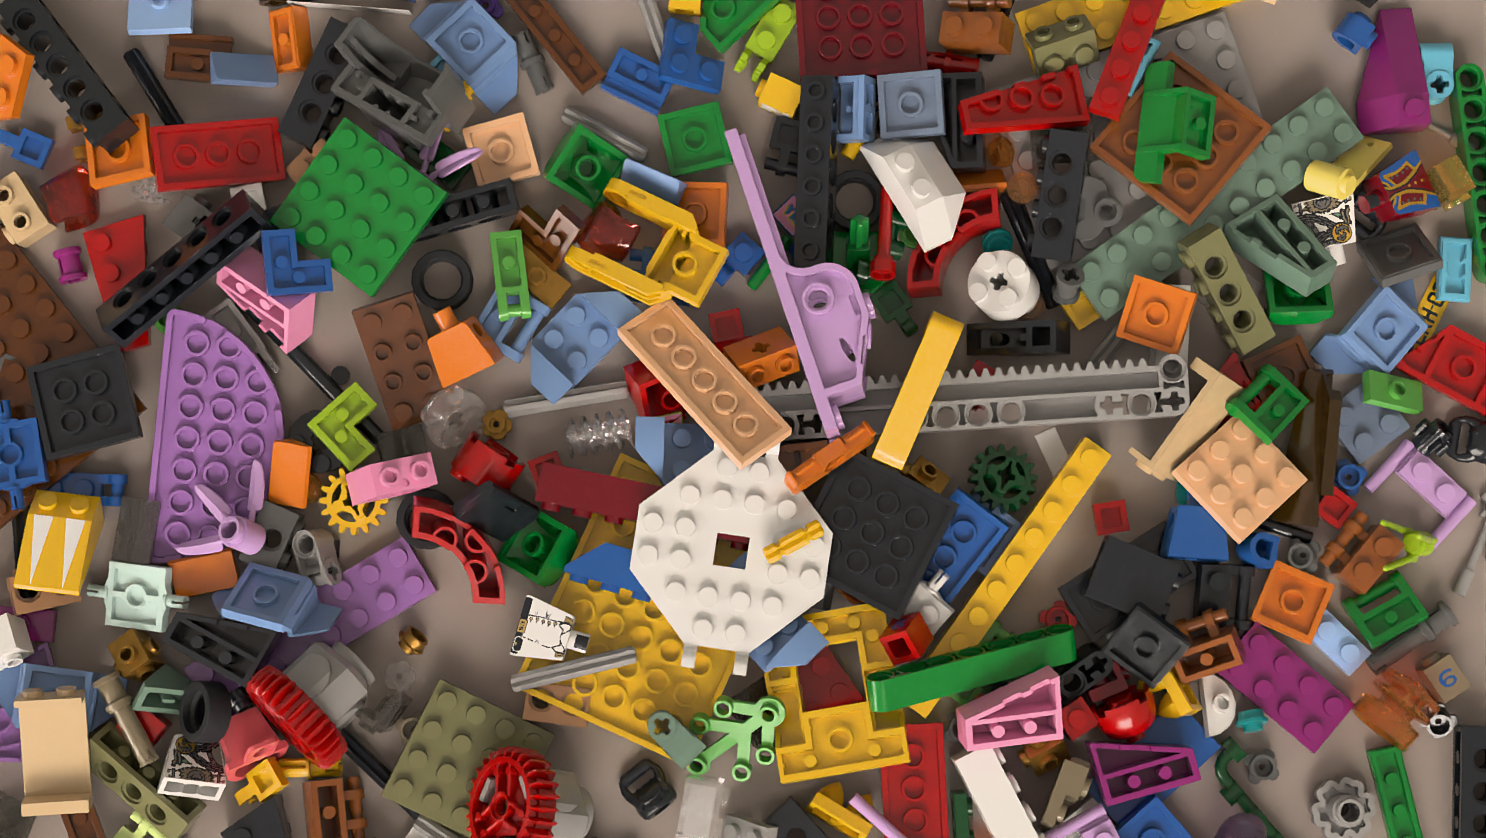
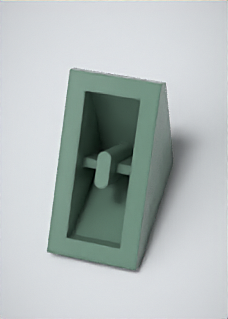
M165 663L143 682L131 705L132 710L179 715L182 696L187 686L193 681Z

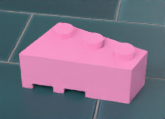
M251 246L247 247L217 272L216 283L244 312L250 309L262 321L259 327L265 333L270 330L283 343L280 345V348L286 354L312 336L316 293L267 297L263 254L259 250H255Z

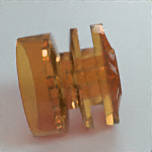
M1385 666L1380 673L1390 685L1375 679L1372 683L1381 694L1379 699L1364 692L1351 710L1376 734L1397 749L1407 752L1419 737L1416 729L1410 724L1412 720L1428 726L1430 719L1421 709L1433 716H1436L1441 709L1430 697L1429 693L1415 680Z

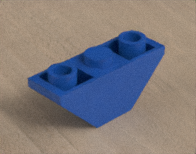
M605 542L565 565L564 572L570 574L569 580L588 585L589 579L601 582L600 589L619 594L620 588L633 591L631 598L650 603L651 597L630 570L631 549Z

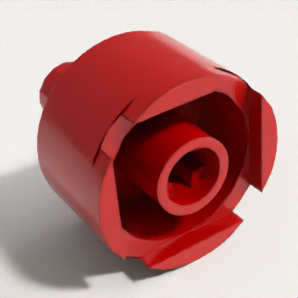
M471 431L452 460V469L449 473L464 483L469 480L479 487L490 480L510 491L526 465L524 462L516 463L518 457L498 442L489 438L485 443L479 439L481 433Z

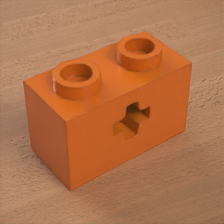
M780 326L722 348L723 355L754 388L800 371L796 344Z

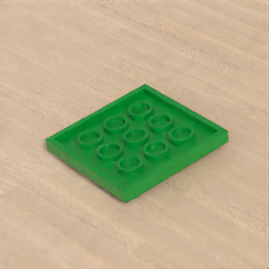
M344 117L273 215L270 222L280 229H295L296 241L318 258L330 259L331 267L370 297H375L448 197L449 193L350 119Z

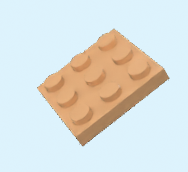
M1234 417L1230 418L1171 473L1238 544L1247 538L1308 480L1272 442L1267 446L1239 418Z

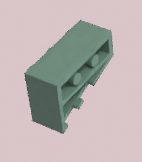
M1277 193L1225 224V237L1232 251L1303 296L1307 297L1331 282L1337 261Z

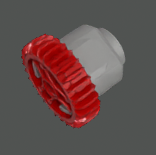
M336 641L331 647L324 642H313L283 672L271 665L264 666L253 675L245 689L253 703L259 708V711L264 714L274 728L298 752H301L306 759L308 758L318 768L329 769L347 751V742L341 735V731L364 709L367 689L375 681V677L363 661L342 642Z
M519 746L499 747L497 751H491L489 754L490 758L482 760L483 767H477L478 777L471 779L474 786L472 790L467 791L471 795L470 802L466 803L469 806V814L465 816L470 822V825L466 828L467 831L472 832L470 838H584L588 833L593 821V802L589 792L579 786L575 772L550 768L551 763L545 761L544 755L539 754L537 750Z

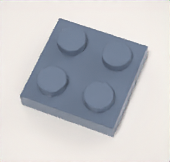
M941 69L877 75L881 140L946 135Z
M1363 382L1341 397L1342 406L1338 441L1356 465H1360L1411 428L1399 411L1363 403Z

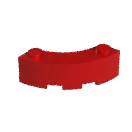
M997 188L984 189L965 196L952 240L925 253L919 243H917L915 250L913 249L907 272V290L911 299L943 296L944 277L950 262L957 252L977 236L987 233L994 228H1002L1000 198Z
M413 496L412 538L434 542L448 551H452L458 557L470 579L473 603L505 605V587L497 553L488 536L474 526L458 520L454 516L451 505L427 497Z

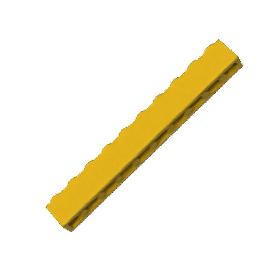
M1087 437L1079 440L1025 516L1021 526L987 574L981 578L925 659L979 644L1112 456L1110 453ZM940 698L909 707L926 719Z

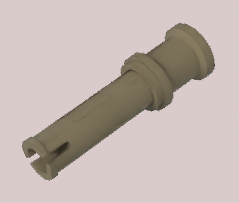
M117 670L92 683L94 688H98L107 705L105 707L106 712L110 715L113 714L140 764V768H143L147 764L149 765L160 759L152 746L135 711L132 710L133 697L125 691L119 679L121 674Z

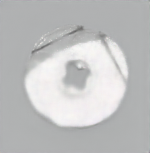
M452 384L430 398L421 411V419L426 434L435 445L442 449L455 447L460 449L471 431L483 434L486 424L484 423L481 427L483 424L482 419L485 417V414L487 415V411L483 401L475 392L457 384ZM461 412L459 414L461 419L459 423L456 424L452 421L448 424L449 416L452 413Z

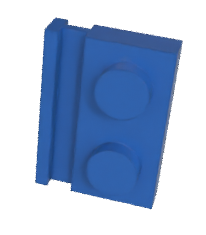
M620 47L600 89L657 117L674 84L657 79L659 65Z

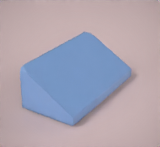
M210 52L211 84L269 88L278 85L275 61L271 55Z
M626 158L624 162L621 180L676 206L679 205L687 187L686 183L629 158Z

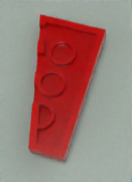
M1078 64L1068 66L1066 70L1058 73L1053 71L1043 74L1036 80L1029 82L1024 80L1015 83L1012 87L1001 91L996 89L961 100L958 105L963 135L1087 126L1090 121Z
M144 214L82 233L103 303L147 268L146 256H148L145 238L146 216ZM151 327L127 347L123 348L124 354L150 346Z

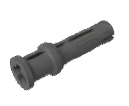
M1442 600L1437 602V607L1428 613L1429 615L1426 620L1398 635L1365 659L1366 664L1376 676L1425 641L1428 643L1435 641L1436 635L1450 625L1456 626L1459 624L1453 612Z

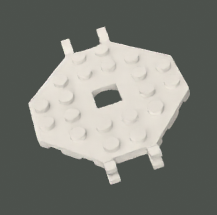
M714 443L713 451L639 504L630 570L684 642L681 667L694 668L697 646L736 651L733 674L746 676L749 653L824 598L833 533L801 491L797 495H793L785 485L784 478L787 471L778 460L780 443L767 451L765 457L757 458L742 470ZM813 520L819 521L824 530L822 537L814 541L812 539L809 540V544L787 556L785 554L782 555V558L774 563H769L766 560L762 551L764 547L771 543H778V539L800 527L801 529L806 528L805 525ZM718 533L750 538L745 569L713 565Z

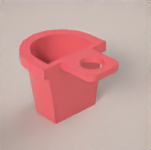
M256 706L231 716L229 728L225 736L219 741L226 760L224 772L229 781L246 779L245 774L268 757H275L278 762L285 755L289 747L286 739L282 741L279 739Z

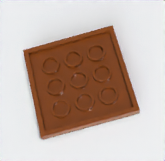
M1170 51L1162 61L1169 60L1175 63L1173 88L1191 87L1217 97L1210 159L1201 161L1178 152L1165 154L1162 184L1141 183L1135 178L1134 166L1144 83L1125 104L1119 122L1111 120L1090 145L1089 150L1191 227L1270 133L1272 126Z

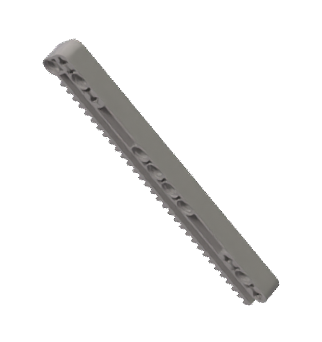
M1169 354L1163 357L1156 366H1148L1145 359L1141 358L1137 367H1134L1131 359H1127L1124 368H1121L1118 360H1114L1112 368L1109 369L1105 361H1101L1099 369H1095L1092 362H1088L1086 370H1082L1079 363L1076 362L1072 371H1069L1066 364L1062 363L1059 372H1056L1053 365L1049 364L1046 373H1043L1040 366L1036 365L1032 374L1029 373L1026 366H1023L1020 374H1016L1014 368L1010 367L1008 374L1003 375L999 367L996 368L994 376H990L988 369L984 368L981 377H978L975 370L971 369L968 378H965L962 371L958 370L954 379L951 378L948 371H945L918 433L1178 417L1187 410L1190 403L1187 363L1183 357L1177 354ZM1174 361L1178 363L1181 373L1177 378H1169L1164 374L1163 365L1166 362ZM893 374L890 383L887 382L884 375H880L877 384H875L871 376H867L866 398L838 407L845 429L839 430L841 437L862 424L864 420L876 432L875 435H881L903 382H900L897 374ZM803 380L801 388L794 381H790L788 389H786L782 382H777L775 390H773L770 383L764 384L762 391L759 386L755 387L783 419L791 418L794 421L795 428L793 432L781 442L828 439L824 427H821L820 433H817L816 429L812 427L804 428L805 434L801 435L802 424L799 417L804 416L803 422L813 423L816 421V416H819L807 380ZM1172 393L1176 394L1177 399H1182L1183 404L1177 407V411L1172 410L1171 405H1161L1159 407L1161 412H1155L1157 401L1154 394H1160L1159 401L1168 400ZM1139 395L1147 397L1150 401V409L1144 413L1135 411L1132 406L1133 398ZM1121 396H1128L1126 401L1128 414L1126 415L1122 414L1123 408H1115L1111 415H1107L1106 410L1099 407V404L1105 402V398H1111L1112 403H1122L1123 399ZM1010 403L1017 405L1021 411L1019 418L1014 421H1007L1002 416L1003 407ZM975 406H983L988 411V417L982 423H975L970 419V411ZM943 408H951L956 414L954 422L950 425H942L937 419L939 411Z

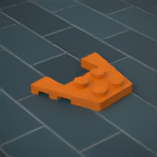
M0 32V121L20 118L35 57L10 36Z

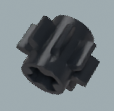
M1425 417L1415 426L1413 431L1416 436L1412 439V442L1416 449L1426 457H1430L1435 453L1440 458L1451 448L1450 445L1453 444L1450 440L1453 436L1452 430L1439 418L1430 422Z

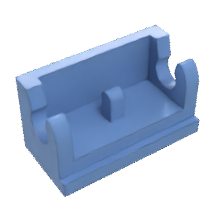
M867 75L838 76L837 83L841 85L840 134H836V141H839V143L874 142L876 79Z

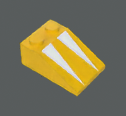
M36 490L27 515L14 579V588L79 596L105 522L101 497Z

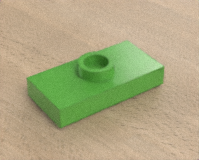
M1367 370L1362 373L1363 403L1413 415L1423 412L1422 382L1374 370Z

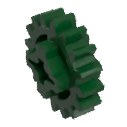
M1000 444L996 452L992 446H989L984 451L985 455L979 453L974 458L977 463H972L969 466L968 470L974 473V475L967 479V483L975 484L970 494H979L981 498L978 502L981 504L987 502L990 511L999 507L1001 515H1005L1010 506L1013 512H1017L1021 508L1020 503L1025 506L1031 500L1028 495H1033L1037 490L1031 484L1038 479V475L1030 474L1035 464L1025 463L1024 460L1028 455L1027 453H1023L1020 456L1016 455V446L1006 451L1004 444ZM995 460H1002V462L999 465H995L992 463L990 465H987L989 462ZM1004 471L1003 476L1004 482L1006 484L1002 488H1000L1002 484V477L1000 476V474ZM1007 493L1018 494L1012 498H1003Z

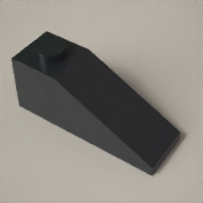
M1052 319L967 324L968 356H1046L1070 354V322Z

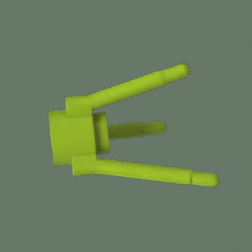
M1384 519L1380 520L1382 526L1404 535L1403 543L1405 546L1403 548L1407 553V556L1384 565L1383 570L1386 572L1410 562L1415 563L1419 556L1430 555L1434 550L1435 544L1438 542L1436 537H1433L1426 531H1414L1410 527H1404Z

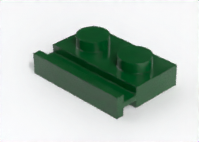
M963 789L950 790L953 838H975L974 830L969 829L968 816H973L972 798L967 797V793Z

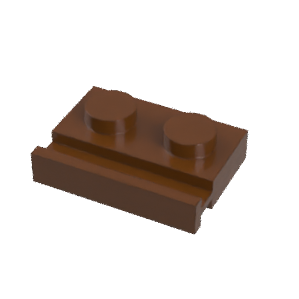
M191 33L169 34L164 77L167 80L211 83L210 52L232 53L234 39L228 36Z

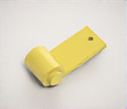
M1364 136V139L1342 153L1333 164L1321 160L1312 161L1304 175L1305 188L1308 191L1336 199H1346L1393 148L1392 143Z

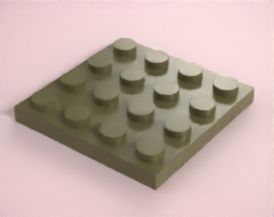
M439 678L381 796L470 838L472 832L466 830L470 822L465 816L469 814V806L466 803L470 802L471 795L467 791L473 789L474 784L471 779L478 777L476 769L477 767H483L482 760L490 758L489 754L491 751H497L499 747L519 746L537 750L539 754L545 757L555 734L528 720H522V717Z

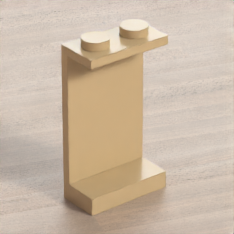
M1198 357L1194 359L1189 367L1208 381L1155 455L1150 457L1134 447H1131L1128 451L1137 458V461L1134 463L1137 467L1149 475L1152 474L1162 482L1168 478L1178 483V480L1171 473L1212 436L1228 414L1225 405L1231 398H1237L1244 390L1243 387Z
M61 686L56 688V691L43 692L42 688L22 690V693H18L13 702L14 708L19 710L25 793L21 803L22 817L90 812L93 804L85 690H76V686Z

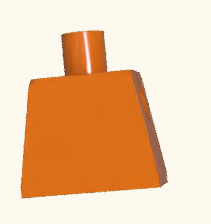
M450 306L433 314L441 331L429 337L427 343L443 388L496 364L504 357L475 316L472 315L458 322Z

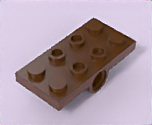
M412 290L353 309L351 313L393 431L454 412L447 387L443 388L427 343V339L431 336L426 329L414 291Z

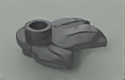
M1085 176L1075 237L1080 240H1091L1098 237L1105 227L1117 224L1123 213L1120 201L1114 196L1108 195L1105 184L1090 176ZM1103 205H1109L1112 208V214L1109 217L1101 215L1100 209Z

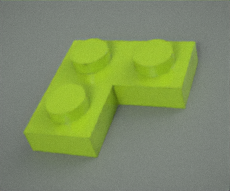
M355 381L307 423V426L350 472H353L375 452V448L361 435L355 426L375 410L377 404Z

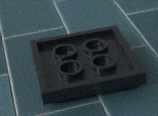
M118 343L26 368L47 461L52 462L144 437L124 350Z

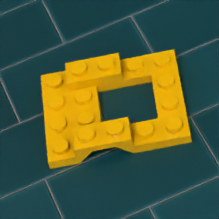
M861 604L802 615L807 622H811L829 642L828 645L857 640L867 701L805 712L797 666L775 667L771 671L764 673L768 695L780 698L786 708L784 721L780 725L775 726V749L780 782L786 784L911 762L903 708L888 712H873L869 704L866 676L877 671L895 667L879 640V637L888 626L886 613L869 604Z

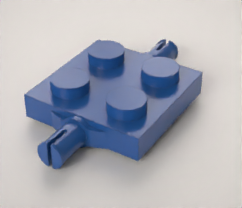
M2 400L0 401V490L10 492L11 510H20L26 508L23 489L33 484L49 482L47 460L37 417L23 420L13 419L11 401Z

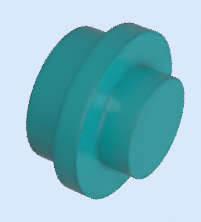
M1003 228L989 230L981 240V247L984 253L999 250L1011 252L1013 246V238L1010 232Z
M1252 709L1237 713L1238 721L1235 722L1236 727L1243 728L1244 733H1252L1263 730L1262 725L1268 723V717L1264 716L1263 709Z

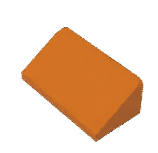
M290 5L269 11L273 55L277 74L306 71L313 56L307 8Z
M1001 169L986 170V173L954 174L965 190V196L991 188H997L998 193H1003L1007 187V182Z
M293 438L274 441L268 501L301 509L306 508L312 446Z
M231 548L223 549L220 552L168 561V566L172 567V582L175 594L179 596L192 597L234 588L240 579V569Z

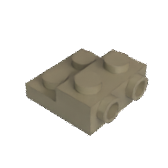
M1072 757L1071 761L1064 759L1057 772L1037 827L1049 831L1054 825H1060L1065 817L1068 804L1073 806L1078 799L1083 801L1092 782V779L1087 777L1090 763L1076 757Z

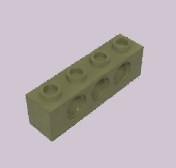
M1208 222L1176 242L1181 250L1178 257L1187 270L1191 269L1195 277L1192 281L1193 286L1201 297L1205 296L1210 305L1206 307V310L1211 319L1216 324H1220L1223 333L1220 334L1221 339L1229 350L1234 349L1245 355L1276 336L1220 227ZM1214 257L1213 266L1209 270H1205L1206 261ZM1228 284L1227 293L1220 297L1219 291L1221 287ZM1238 311H1242L1241 319L1237 323H1233L1234 315Z
M111 721L90 738L91 772L166 838H181L195 824L207 807L198 798L157 794L163 766L155 761L140 768V764L123 732Z

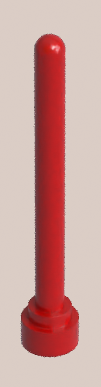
M882 184L877 255L870 262V277L878 281H889L894 279L896 275V262L893 261V257L890 255L893 202Z

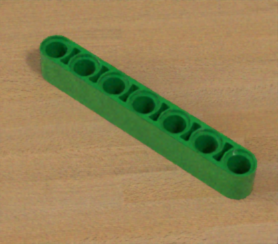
M1467 63L1453 71L1454 89L1449 95L1453 133L1455 132L1457 136V147L1455 148L1467 237L1473 239L1472 273L1477 281L1486 284V243L1481 238L1482 229H1486V213L1480 211L1477 207L1478 198L1486 201V86L1482 69L1473 63ZM1460 74L1469 76L1471 79L1470 87H1466L1460 82ZM1465 105H1470L1474 108L1475 118L1466 116L1464 112ZM1469 136H1474L1479 140L1480 147L1478 150L1470 147L1468 143ZM1473 167H1478L1483 171V181H1478L1473 177Z
M1056 624L871 673L866 676L870 709L873 712H888L1030 674L1048 665L1052 668L1073 662L1077 659L1074 627L1070 624Z

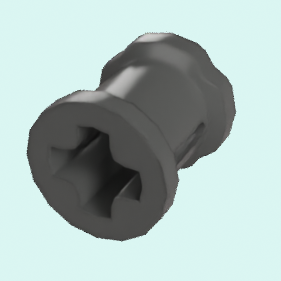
M1065 263L1058 267L1056 271L1057 282L1051 289L1053 299L1057 303L1072 305L1078 301L1080 296L1078 288L1085 279V273L1081 267L1073 263Z

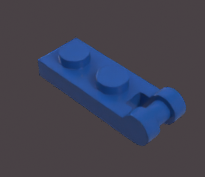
M68 473L48 491L101 497L102 506L126 507L127 497H124V485L128 484V475ZM104 484H111V496H104Z

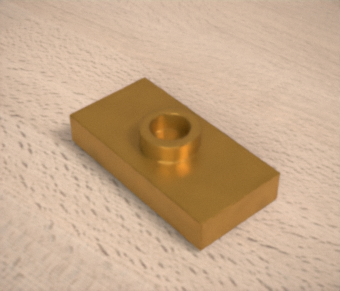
M523 245L528 291L553 310L572 287V284L556 271H552L532 251Z

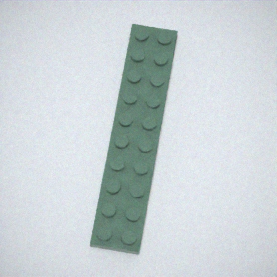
M1325 87L1271 125L1272 130L1191 227L1159 204L1075 263L1085 273L1084 282L1079 286V289L1103 322L1125 307L1134 275H1141L1161 282L1183 266L1178 257L1181 250L1176 243L1177 241L1208 222L1220 227L1224 233L1225 224L1276 193L1282 197L1303 182L1306 169L1312 161L1321 160L1330 163L1364 139L1362 133L1328 87Z

